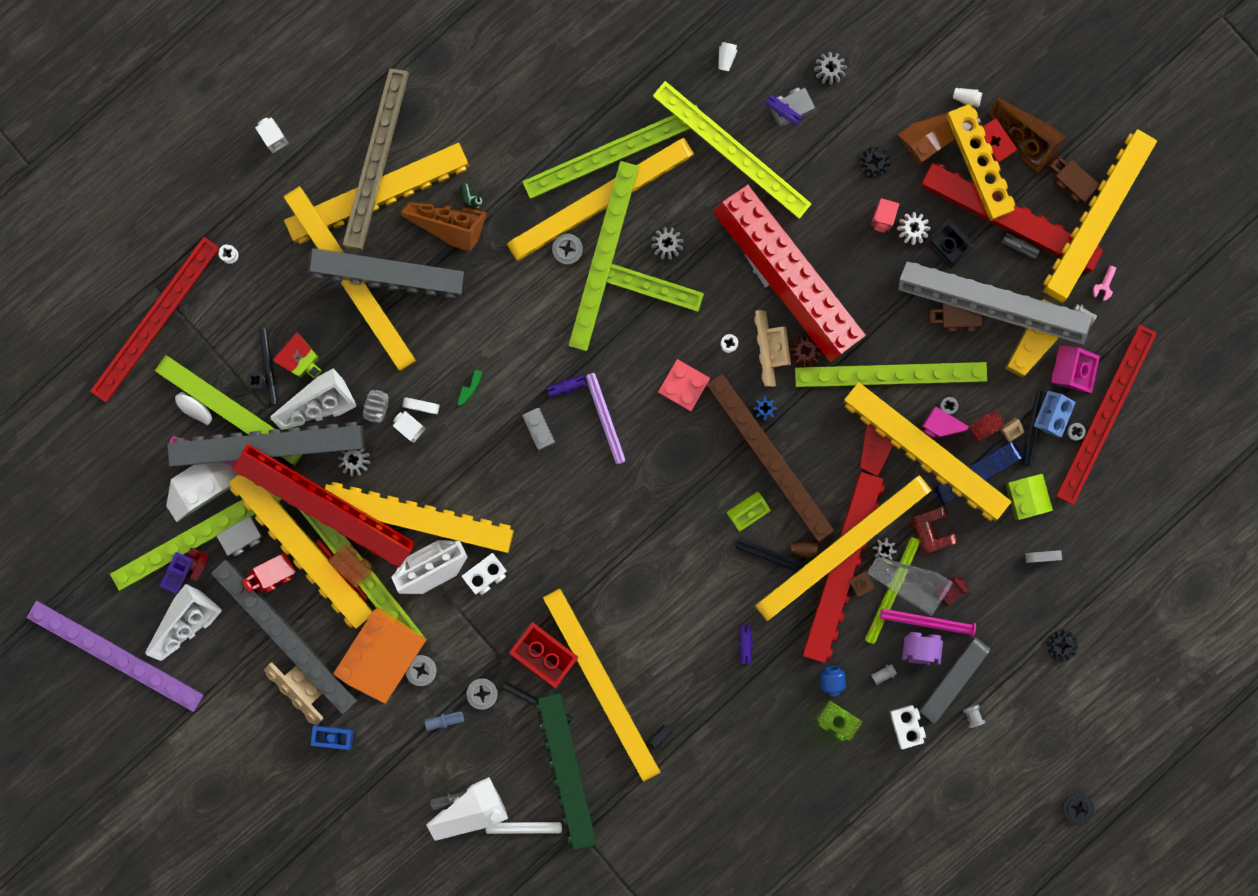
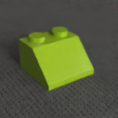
M1043 474L1005 484L1009 499L1012 501L1011 506L1015 521L1053 511Z

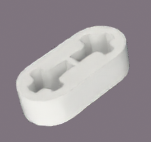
M405 397L402 407L436 415H438L440 406Z

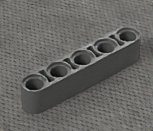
M974 637L921 706L919 713L935 724L987 656L991 648Z

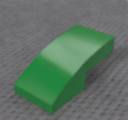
M475 370L470 388L462 386L458 406L463 407L472 398L484 374L482 371Z

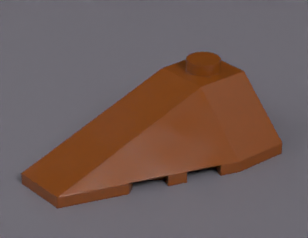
M948 113L913 123L897 135L919 166L956 140L946 117ZM969 123L962 124L963 129L966 131L972 128Z
M409 202L402 210L401 215L448 244L462 250L471 251L479 240L487 213L463 207L462 210L451 209V206L434 208L432 204Z

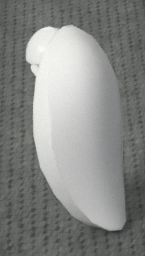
M180 392L175 396L177 406L185 414L206 425L210 424L212 416L203 403L188 396L185 392Z

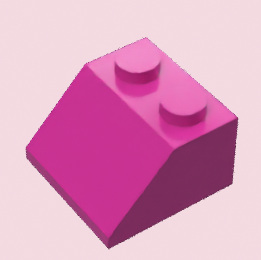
M1060 345L1051 383L1065 388L1092 393L1100 356L1079 347Z
M934 407L930 410L919 429L931 439H937L962 433L969 426L938 407Z

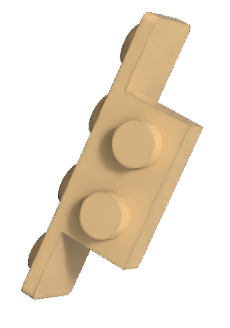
M757 310L755 311L754 321L758 329L757 343L760 346L759 360L763 368L762 381L765 387L776 386L774 367L791 365L786 327L769 329L767 312Z
M272 662L269 663L264 669L266 676L279 686L280 691L292 700L293 705L305 714L306 719L310 723L318 725L324 718L311 704L323 693L297 665L284 676Z

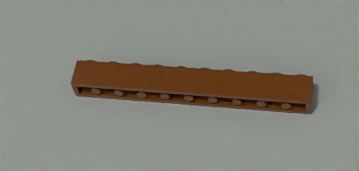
M721 374L706 385L707 389L816 542L832 533L834 530L725 376Z

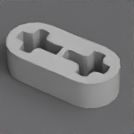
M1060 550L1025 553L1026 563L1062 560V552Z

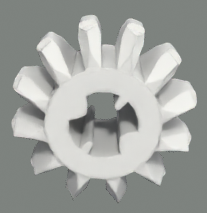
M913 212L911 217L905 214V220L900 219L899 221L903 226L897 227L898 231H903L899 237L906 236L905 243L911 239V244L915 245L917 239L921 244L923 242L922 237H928V234L924 231L930 230V227L924 226L929 222L928 219L921 221L923 215L920 214L916 218V212ZM916 225L917 231L911 232V227Z

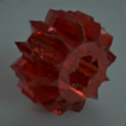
M809 335L806 336L805 341L799 336V343L797 341L792 342L796 348H789L790 352H795V354L790 356V359L797 357L794 364L797 365L801 361V368L805 367L806 362L809 367H812L813 363L811 360L818 363L819 360L815 356L822 355V352L816 351L819 347L813 345L815 342L813 340L809 342ZM802 347H805L806 350H810V352L808 353L809 356L801 354L800 351L803 350Z
M992 411L972 423L970 428L978 440H983L1003 428L1004 422L997 411Z

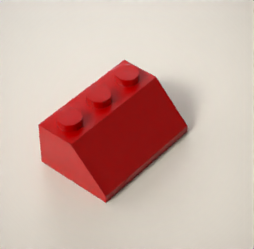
M533 622L508 654L554 690L579 658Z

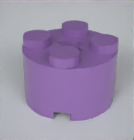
M910 632L908 636L904 637L903 661L909 658L908 662L930 665V662L936 661L935 665H941L943 647L941 636L929 635V637H921V633Z

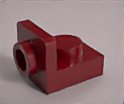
M190 548L187 557L194 559L190 566V570H192L190 578L197 581L205 567L208 555Z
M954 576L936 592L950 606L959 597L968 592L966 589L968 585L961 577L958 579Z

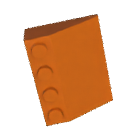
M381 608L373 610L333 675L357 690L386 704L427 639Z

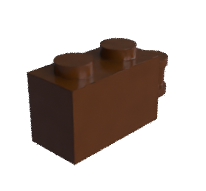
M1057 155L1048 164V167L1056 174V177L1053 179L1056 181L1055 185L1062 191L1066 190L1070 194V199L1077 204L1079 202L1082 205L1100 186L1072 159L1067 163ZM1059 164L1064 167L1061 171L1057 168Z
M943 304L941 309L929 310V324H941V329H946L947 332H958V329H966V332H976L977 328L982 327V315ZM937 314H941V320H937Z

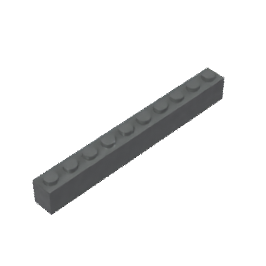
M357 422L345 423L346 427H338V424L326 425V429H319V426H308L307 430L300 431L299 427L288 428V432L282 433L280 429L269 430V434L253 431L249 432L250 436H242V433H232L228 438H223V435H211V439L204 440V436L192 437V441H185V438L173 439V443H167L169 466L237 461L247 443L270 457L364 449L363 428L361 425L357 426Z
M229 560L223 561L211 573L342 715L359 701L344 683L333 675L330 668L262 595L258 594L256 589L250 593L246 592L241 583L245 577Z

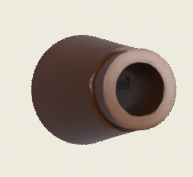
M815 541L792 543L791 554L813 560V558L819 555V543H815Z

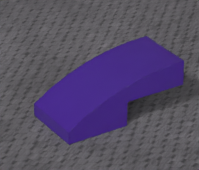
M176 552L160 587L178 594L194 559Z

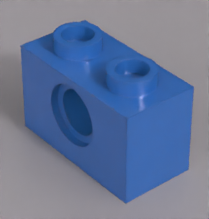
M314 725L311 746L350 750L352 749L354 729Z

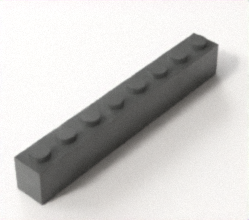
M314 248L309 251L307 274L312 275L314 279L328 277L334 282L348 280L350 284L354 285L368 283L370 287L374 288L388 286L389 290L398 291L401 288L407 289L408 293H418V291L426 292L425 295L428 296L441 294L447 299H455L462 294L464 271Z

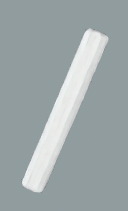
M497 823L487 827L486 833H561L562 823Z

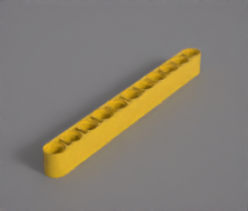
M685 138L678 140L637 165L639 169L632 193L694 155ZM615 179L508 242L507 246L516 261L528 256L606 209Z
M300 186L283 196L318 249L344 253ZM342 280L341 284L399 371L416 361L365 283L354 285L350 284L348 280Z
M920 475L917 476L756 604L755 607L766 621L770 620L927 495L931 488Z
M559 588L544 596L545 603L572 652L579 657L577 661L643 782L660 774L658 766L561 589Z

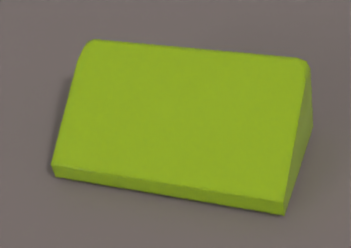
M756 492L729 510L727 514L740 532L771 510L761 494Z

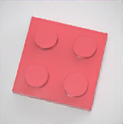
M677 359L658 393L691 412L710 378Z

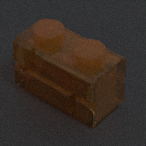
M343 545L328 562L355 588H358L373 573L371 569L373 565L365 558L361 560L357 556L359 552L352 545L348 547Z

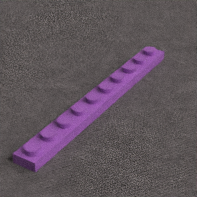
M39 601L35 602L27 616L31 621L195 712L204 696L199 691Z

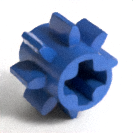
M764 396L762 402L756 400L758 407L753 408V410L758 411L756 418L760 415L763 416L764 421H766L768 415L773 418L774 415L771 412L772 410H777V407L772 406L774 400L769 402L766 396ZM763 404L770 408L766 414H764L763 410H760Z

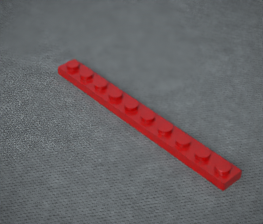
M202 238L91 389L92 393L106 403L110 400L220 249L207 238Z
M1138 325L1056 497L1072 505L1075 504L1154 341L1156 332Z

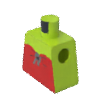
M298 333L293 336L273 359L277 364L301 378L307 372L315 379L322 371L314 364L319 357Z

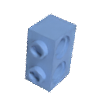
M1048 391L1034 427L1047 434L1062 437L1076 402L1062 394Z

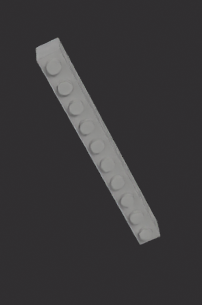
M907 262L899 282L900 291L1083 345L1093 317L1085 312H1078L1047 301H1040L1027 295L1023 296L1013 293L1010 290L982 284L972 279H965L955 274L939 271L935 268L924 267L918 263Z

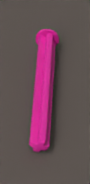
M881 609L880 618L884 620L968 634L971 638L974 637L976 631V623L974 622L971 625L888 609Z

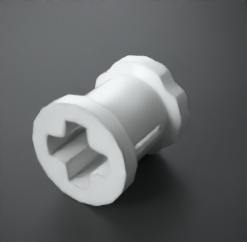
M225 244L219 249V257L225 263L232 264L237 261L239 257L238 251L232 245ZM227 250H229V251L231 252V253H230V254H231V257H230V258H228V257L226 256V255H227V254H226V251H227Z
M732 334L725 335L720 344L722 350L726 353L734 352L738 346L736 336ZM729 339L733 340L732 344L735 346H730V348H727V344L724 343V341H729Z

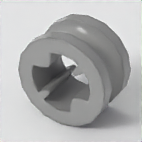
M947 397L940 403V409L949 415L953 414L958 409V402L953 397ZM946 401H948L949 403L953 402L954 406L952 407V411L944 408V405H946Z
M1074 423L1067 429L1068 437L1075 441L1082 439L1086 433L1085 427L1080 423ZM1073 427L1076 429L1080 428L1081 432L1079 434L1081 435L1079 437L1072 435Z

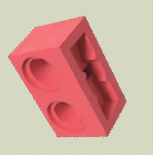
M882 198L879 200L871 226L875 227L874 230L883 233L890 231L894 224L899 203Z

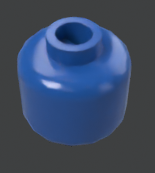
M829 666L821 672V689L824 692H827L830 696H837L845 690V672L840 667Z

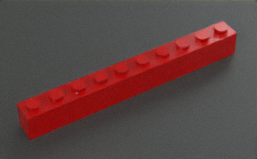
M932 163L920 187L1059 258L1063 257L1064 254L1061 251L1066 243L1070 244L1073 239L1070 237L1071 234L1065 231V227L1059 224L1053 225L1044 216L1038 215L1037 217L1031 214L1032 211L1023 206L1021 208L1015 206L1012 213L990 221L974 181L970 180L968 182L963 179L961 174L957 172L951 173L942 164L936 163L935 165ZM993 193V200L1000 202L1001 198L997 196L998 194ZM1097 245L1084 268V271L1088 273L1094 270L1103 252L1099 245Z
M248 443L232 468L238 475L246 477L255 485L263 487L272 495L280 497L289 505L304 511L305 514L333 528L339 534L350 538L356 544L367 548L373 554L379 555L392 565L400 568L411 552L414 541Z
M863 472L859 473L839 538L878 508L879 502L876 501L878 495H882L885 484L882 483V478ZM867 542L827 574L802 656L824 663L826 659L830 660L833 651L830 646L832 641H836L839 632L836 630L838 623H842L845 613L842 612L844 604H848L850 594H848L849 586H851L849 580L856 577L853 575L855 567L859 568L862 557H859L861 549L865 550Z

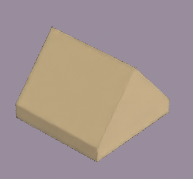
M1016 418L999 428L1008 442L1013 441L1024 433L1020 420Z

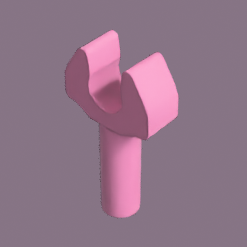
M1109 265L1103 282L1099 285H1094L1092 290L1093 297L1098 295L1099 290L1105 292L1102 301L1111 297L1113 291L1110 290L1109 285L1117 269L1116 267Z

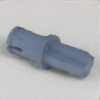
M459 711L447 715L443 713L441 716L425 719L427 731L443 727L446 729L449 725L464 722V715Z

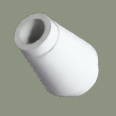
M722 42V45L719 46L718 69L730 70L738 51L736 50L737 45Z
M956 88L953 99L965 105L970 104L971 108H978L983 93L974 89Z

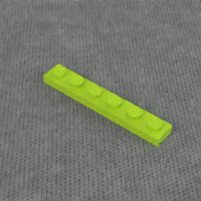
M614 264L611 265L607 283L697 312L704 293Z

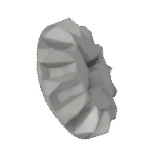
M563 234L554 241L552 252L557 261L563 264H573L581 257L583 246L580 239L575 235ZM570 241V248L575 251L569 252L567 257H565V251L562 248L566 247Z
M418 655L406 671V676L416 686L428 685L436 676V665L428 656ZM425 663L424 670L429 675L422 674L417 678L418 671L413 667H421Z
M488 679L473 681L467 689L468 702L476 709L484 710L490 708L497 700L495 685ZM480 686H482L485 692H490V694L484 697V702L480 696H474V694L480 692Z

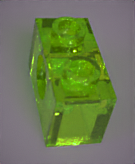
M830 700L827 701L817 717V720L820 721L818 724L820 727L827 731L831 728L836 732L834 736L842 741L846 739L851 741L863 722ZM836 717L843 718V725L841 727L834 726L833 720Z

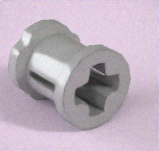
M979 704L963 709L969 721V728L985 723L979 712Z

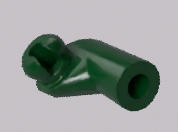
M469 184L460 186L464 204L472 208H479L483 203L482 198L471 194Z

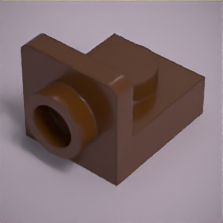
M866 571L859 573L856 577L849 580L858 597L875 588Z

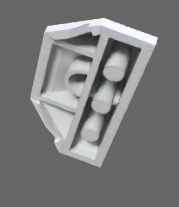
M221 462L196 464L172 478L166 506L175 521L182 520L229 490L231 487L229 482L238 475L237 472L232 470L233 466Z
M437 540L409 555L391 578L399 594H423L457 576L467 559V555L460 541Z

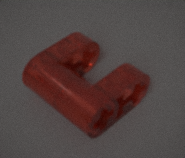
M946 506L911 518L924 554L959 542L956 533L937 539L931 521L949 515Z

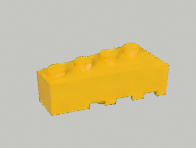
M1026 328L1005 369L1020 377L1025 376L1059 337Z

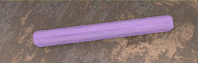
M595 373L586 375V380L615 463H624L625 457Z

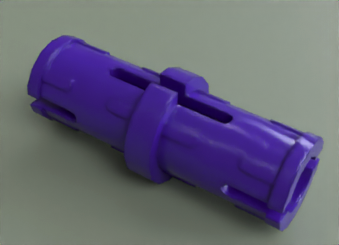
M772 94L765 102V105L777 112L780 118L784 117L795 127L803 117L792 110L789 104H784Z
M582 374L581 376L569 380L563 379V382L547 386L550 398L563 393L569 394L572 390L587 385Z
M739 625L740 642H738V646H740V664H752L751 646H753V642H751V625Z

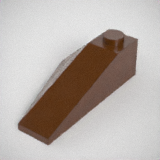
M1000 98L996 99L989 111L991 118L998 120L1020 152L1021 159L1038 173L1055 156L1066 139L1064 135L1049 124Z

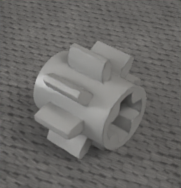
M885 538L884 543H882L878 539L877 543L879 545L872 547V549L877 551L874 557L881 556V562H884L885 557L892 560L891 554L897 553L892 548L895 542L889 544L888 538ZM882 545L884 547H889V549L887 550L888 554H881L880 551L882 550Z

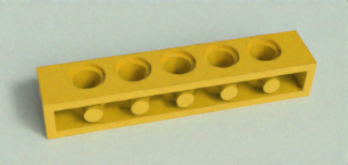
M968 104L948 112L947 120L990 221L1012 213L1015 202L1012 196H1008L1006 191L1008 189L1007 183L1004 178L1001 179L999 164L992 158V147L984 139V136H986L985 131L976 120L978 115L975 108H971V105ZM969 123L972 130H964L962 124ZM970 141H977L979 143V148H972L970 146ZM984 158L987 163L986 166H980L977 159ZM985 176H992L994 183H986ZM993 193L1000 194V202H996L993 200Z

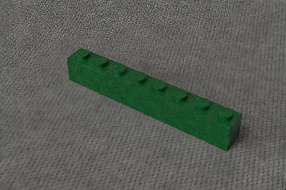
M558 692L538 697L539 702H535L537 713H541L543 721H540L542 733L546 732L547 740H544L546 750L550 751L552 756L549 759L551 770H555L556 777L553 778L555 788L560 789L561 796L558 797L560 808L564 807L565 815L562 816L564 826L569 827L570 834H567L569 846L573 845L574 850L597 845L562 694Z

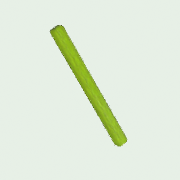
M914 537L910 538L865 641L875 644L885 622L884 619L880 618L881 609H891L920 544V540Z

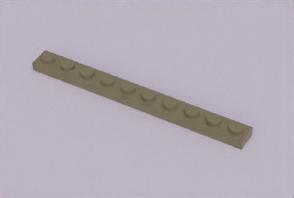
M389 68L343 241L345 248L363 251L408 81V71Z

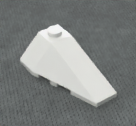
M333 368L314 379L272 414L271 419L281 430L304 425L305 421L313 419L320 421L325 416L333 415L335 417L355 408L356 403L345 381Z
M185 584L173 599L145 652L146 655L162 661L177 650L180 644L187 638L192 639L196 636L194 633L202 627L207 628L222 611L221 608L200 590Z
M490 777L471 785L462 797H457L448 809L442 810L426 825L436 841L491 827L508 819V816Z

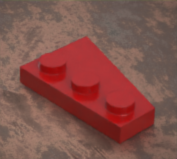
M870 424L866 426L860 468L878 476L893 445L890 443L891 439L886 435L885 437L880 436L875 431L876 428Z

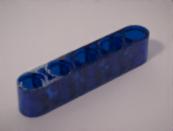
M1013 440L968 468L986 480L1023 458V455ZM941 483L933 488L943 505L958 497L951 491L952 487L947 483L946 485Z

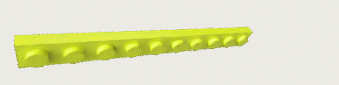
M666 81L652 96L798 219L809 208L811 203Z

